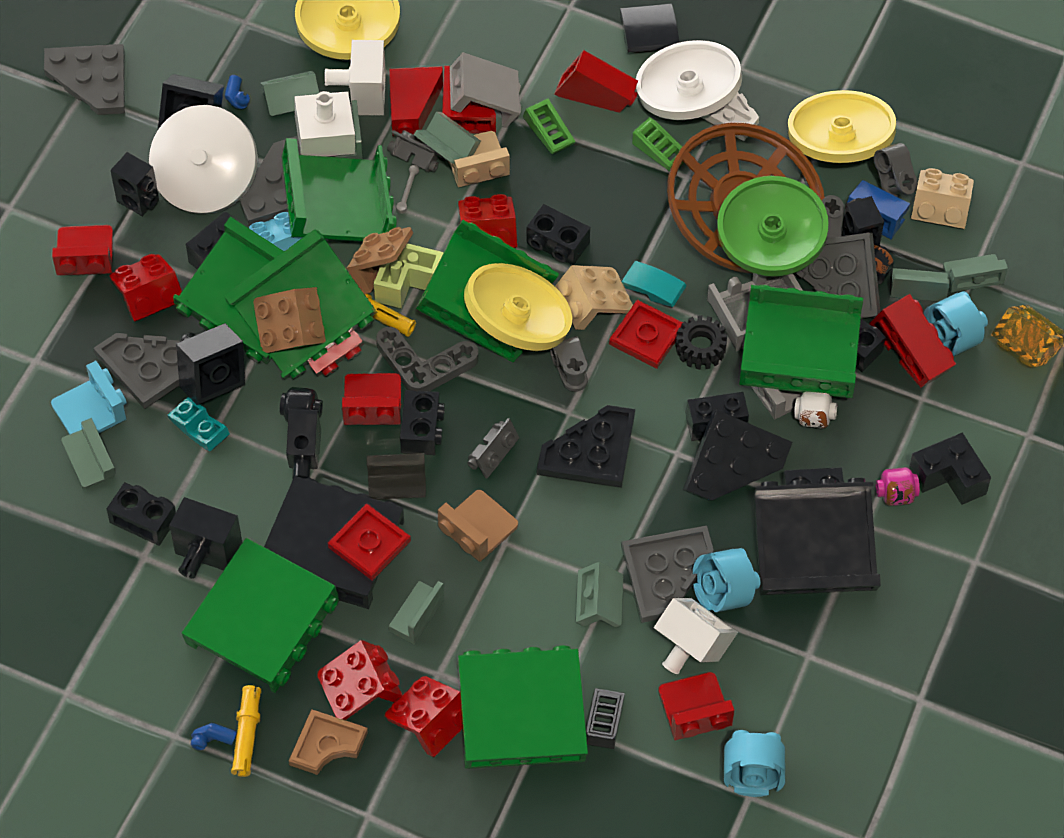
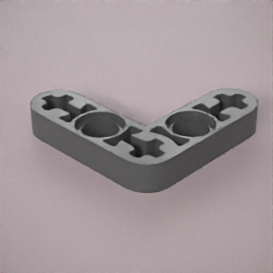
M382 328L376 336L379 352L393 371L401 376V382L407 390L431 391L477 365L479 359L478 348L470 341L459 342L422 362L396 328ZM388 338L390 341L394 340V351L391 344L388 341L384 342V339ZM465 352V354H467V355L471 354V357H470V358H467L466 356H462V357H461V353ZM406 356L412 361L406 366H401L396 363V360L399 357ZM445 363L450 366V369L445 373H439L435 370V366ZM413 371H415V376L418 380H423L422 384L414 382Z

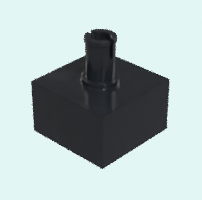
M176 74L171 75L162 84L158 130L169 117L182 109L197 105H210L222 108L224 85Z
M226 323L198 335L189 332L191 338L185 334L180 342L176 343L179 387L196 405L245 385L243 341Z
M186 497L183 498L169 525L175 554L185 557L178 571L185 577L190 572L189 578L191 579L196 578L202 563L224 571L242 544L238 515Z

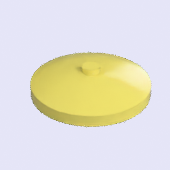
M297 0L295 8L296 27L302 40L317 53L330 58L349 60L351 59L352 40H384L385 47L393 39L400 24L399 1Z
M830 91L809 97L792 110L788 119L790 141L803 154L820 161L832 163H849L871 158L877 150L888 147L896 134V117L890 106L875 96L857 91Z
M503 263L482 266L471 275L465 287L464 300L473 319L491 336L510 346L532 351L548 350L562 343L571 328V309L561 292L542 276L523 267Z

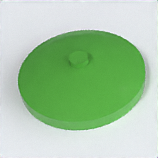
M763 176L742 183L728 194L719 210L717 230L724 252L735 264L758 275L783 276L802 270L820 255L827 241L829 222L823 202L808 186L787 177Z

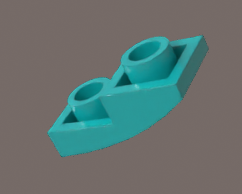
M638 261L633 263L621 281L626 289L647 294L650 301L674 307L686 288L685 282Z
M188 397L167 415L182 432L209 452L230 435L227 426L210 417L205 407L200 404L196 405Z

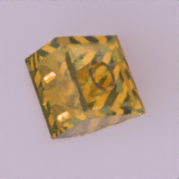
M1029 305L1009 307L991 334L998 339L997 344L1007 351L1013 350L1020 355L1019 360L1029 367L1045 365L1064 346V330Z

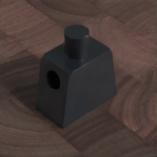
M289 409L286 456L289 468L293 469L292 479L294 476L310 478V469H318L321 441V425L318 410Z

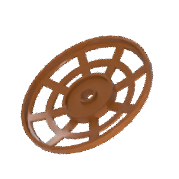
M731 122L704 129L686 142L672 163L668 175L667 193L673 219L688 242L703 256L728 269L752 273L734 262L713 253L718 245L722 247L718 238V230L716 229L713 233L705 224L699 212H713L718 221V214L723 201L732 190L742 183L754 178L770 175L786 177L777 168V165L785 155L801 170L808 182L809 188L822 201L825 198L824 190L812 163L791 141L762 126ZM735 135L757 138L777 149L768 160L753 153L737 151ZM724 136L726 152L713 155L702 164L690 154L695 147L704 141ZM738 160L751 162L762 167L757 175L740 171ZM727 161L729 173L724 175L719 181L707 171L715 164ZM682 162L694 172L689 185L688 200H678L674 196L675 178ZM700 179L712 189L710 201L696 200ZM679 211H689L692 213L698 227L709 238L705 245H702L689 231Z

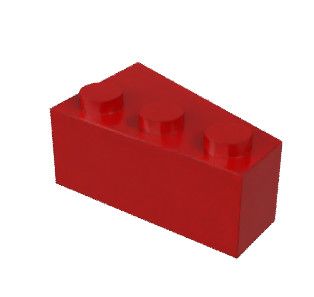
M910 294L883 309L869 323V325L880 329L883 335L886 336L884 346L888 351L893 348L902 358L899 361L900 365L920 388L947 373L956 365L951 350L943 345L938 337L937 329L932 323L928 322L923 314L920 303L914 300Z

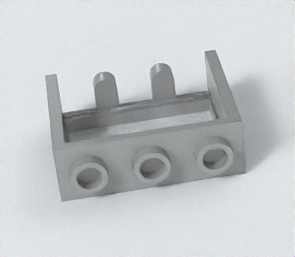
M753 273L752 281L741 284L738 277H733L728 281V289L721 293L718 292L714 283L709 285L707 301L712 305L719 320L725 327L729 338L735 346V351L744 349L751 285H769L784 289L796 288L803 291L793 273L783 276H764Z

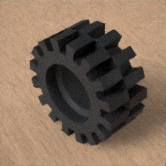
M699 315L697 321L693 317L688 318V323L684 321L681 324V328L678 329L676 352L678 356L680 355V360L682 362L687 360V366L689 367L696 364V369L701 370V365H705V369H710L711 363L717 366L719 360H723L727 346L725 327H720V322L717 319L712 323V317L707 316V320H702L703 315ZM696 337H705L712 341V345L708 348H697L691 344V340Z

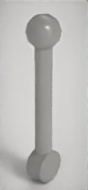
M417 165L409 167L410 175L402 200L396 205V210L400 214L407 211L406 202L415 175L419 173Z

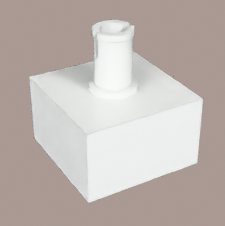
M352 40L349 70L325 69V86L349 85L351 106L352 100H357L358 115H384L386 82L384 40Z
M323 91L316 95L295 96V120L301 155L327 157L355 154V131L348 92L329 93Z
M673 598L654 626L656 630L676 644L665 662L662 663L666 669L674 674L680 673L681 668L690 655L699 662H719L738 633L692 598Z

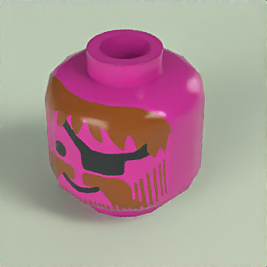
M907 467L884 470L881 480H876L877 496L883 497L887 506L909 505L913 503L915 497H918L920 493L917 474H913Z

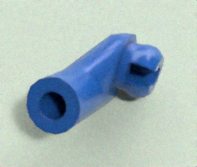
M231 75L226 87L225 98L234 108L244 109L247 107L250 97L248 94L244 96V92L239 91L242 79L239 76Z
M210 723L193 731L191 734V746L196 750H204L207 742L212 740L232 745L236 731Z

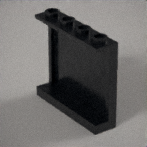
M294 476L264 547L335 585L339 601L369 609L373 601L372 590L378 576L373 581L329 549L328 542L366 503L396 526L404 524V508L391 501L382 502L372 499V497L364 493L355 494L345 491L340 486H328L318 483L309 477L300 478Z
M865 478L848 479V483H836L835 479L819 480V484H807L806 480L791 481L790 485H778L776 481L762 482L761 486H756L754 504L760 595L877 591L881 586L880 574H877L871 494L873 482H865Z

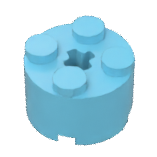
M967 292L956 293L928 306L924 310V316L929 323L935 326L939 339L944 346L951 350L953 356L977 346L983 341L984 327L988 325V320L982 311H978Z
M742 548L704 554L695 561L693 574H697L698 583L693 584L694 591L699 603L707 610L721 612L745 607L753 600L755 589L760 587V577L753 570L746 551Z
M745 730L735 731L724 747L725 785L728 787L730 784L734 787L735 793L749 797L769 795V790L776 787L777 791L781 790L785 785V746L781 742V736L773 732L762 734L749 733Z

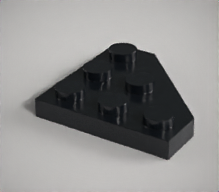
M607 405L598 410V414L587 421L583 419L565 430V434L554 441L550 439L542 444L537 475L622 488L636 409Z
M713 410L683 490L708 501L715 500L783 469L793 442L721 411Z

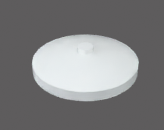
M710 41L677 43L656 52L644 62L636 77V80H638L636 90L641 104L654 115L673 120L699 118L721 109L735 97L742 83L740 62L730 49L718 43Z
M210 105L191 106L169 117L154 136L149 154V164L154 168L158 191L174 206L194 214L217 213L236 204L252 185L258 163L256 144L246 125L227 110Z

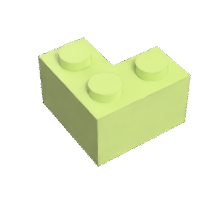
M406 244L396 261L380 266L374 282L375 301L402 309L409 287L426 289L444 252Z

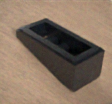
M595 688L586 729L587 745L615 749L625 693ZM600 698L617 700V703L611 704L599 701ZM598 708L615 710V713L598 711ZM596 717L610 719L613 722L597 721ZM594 726L611 729V732L594 730Z

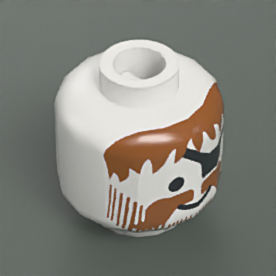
M803 392L801 397L797 396L795 419H799L803 427L825 429L828 427L830 419H836L837 403H832V397L829 394Z

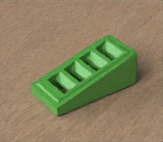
M548 98L525 109L523 114L525 121L551 154L575 144L576 141ZM543 114L546 116L541 120L538 119V117ZM548 122L552 123V125L546 128L543 127ZM555 129L558 131L551 136L548 135L549 132ZM564 138V141L556 145L553 143L555 139Z
M651 117L633 132L632 144L670 172L676 156L671 161L668 158L673 153L678 154L682 146ZM656 140L659 141L656 145H653V144H652V143H654ZM667 147L668 149L662 153L661 150Z

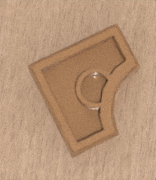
M311 709L289 759V765L318 775L323 766L333 759L341 757L357 758L368 734V728Z

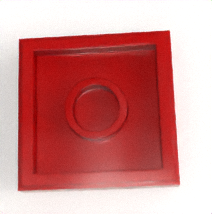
M636 300L610 337L609 345L658 369L676 343L677 332L683 322Z
M366 503L328 542V548L373 581L411 542V536Z

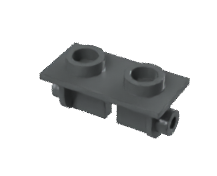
M394 130L392 131L396 140L395 142L390 141L387 147L392 156L408 162L412 154H415L412 164L427 172H435L439 166L437 159L445 160L443 156L427 144L417 142V137L404 130L401 134Z
M507 419L506 422L500 421L495 423L483 439L487 445L479 444L472 454L468 456V466L474 470L479 467L485 478L491 475L519 439L510 419Z

